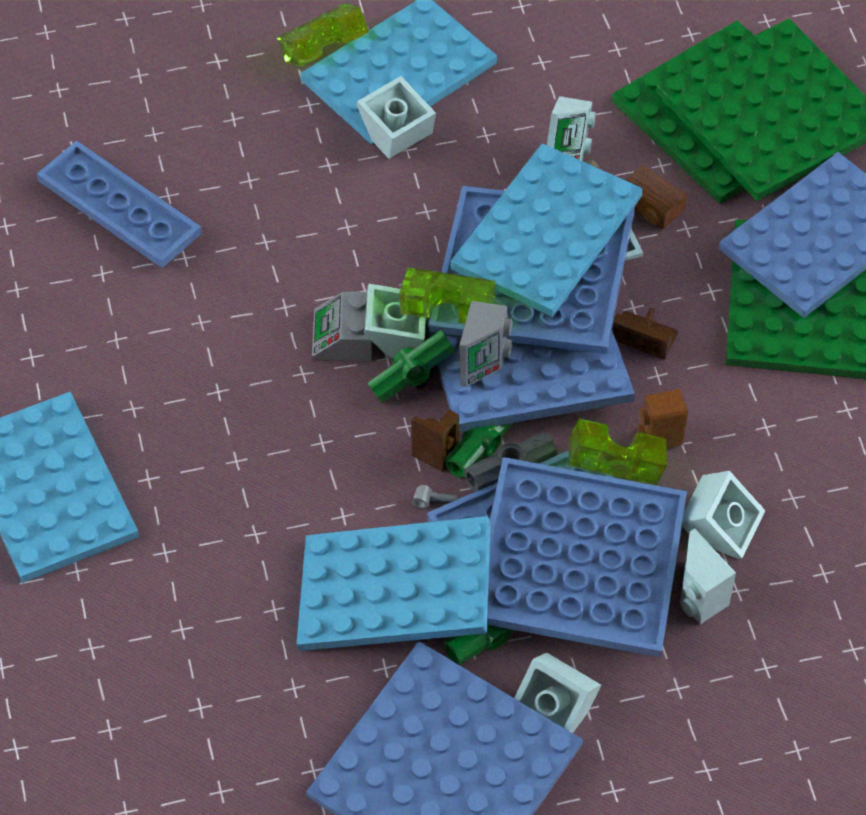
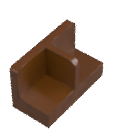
M650 308L645 318L628 311H624L622 315L616 314L612 326L616 342L661 359H666L677 337L678 330L655 322V309Z
M448 410L440 421L433 418L423 420L415 416L411 421L412 456L443 472L446 468L445 458L459 443V414Z

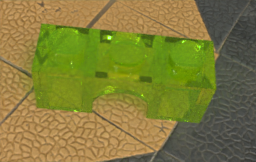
M344 3L277 38L286 62L302 67L323 56L321 48L336 42L347 44L369 33L361 7Z
M408 267L399 292L400 314L430 318L435 306L441 303H452L458 306L459 323L465 324L471 301L496 303V281Z
M579 418L569 437V466L657 485L667 467L666 439L637 432L630 446L623 447L612 441L608 434V425Z

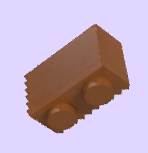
M644 165L637 168L625 180L642 188V197L634 206V211L642 214L650 224H656V226L664 229L686 208L687 194Z
M676 388L675 391L670 390L669 392L664 391L663 393L658 392V394L653 393L651 396L648 394L645 396L644 407L639 408L641 424L637 425L636 429L640 443H645L648 452L683 445L688 409L680 389Z

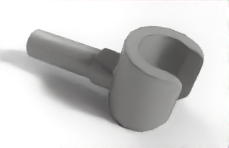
M421 485L415 491L412 505L419 509H426L430 501L453 502L457 500V495L439 494L433 492L430 487Z

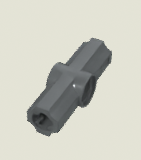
M541 432L520 443H504L499 447L498 453L465 468L464 475L472 491H479L498 482L503 457L539 464L555 457L557 449L549 433Z

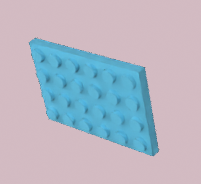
M416 0L300 74L301 81L372 145L374 142L370 138L357 107L358 100L402 76L431 107L497 64V55L433 0Z
M542 143L450 261V267L462 275L553 317L625 220L630 210L642 197V188Z
M71 392L0 417V536L21 583L139 538L138 529Z
M488 516L306 535L296 644L299 650L306 651L487 633L491 522Z

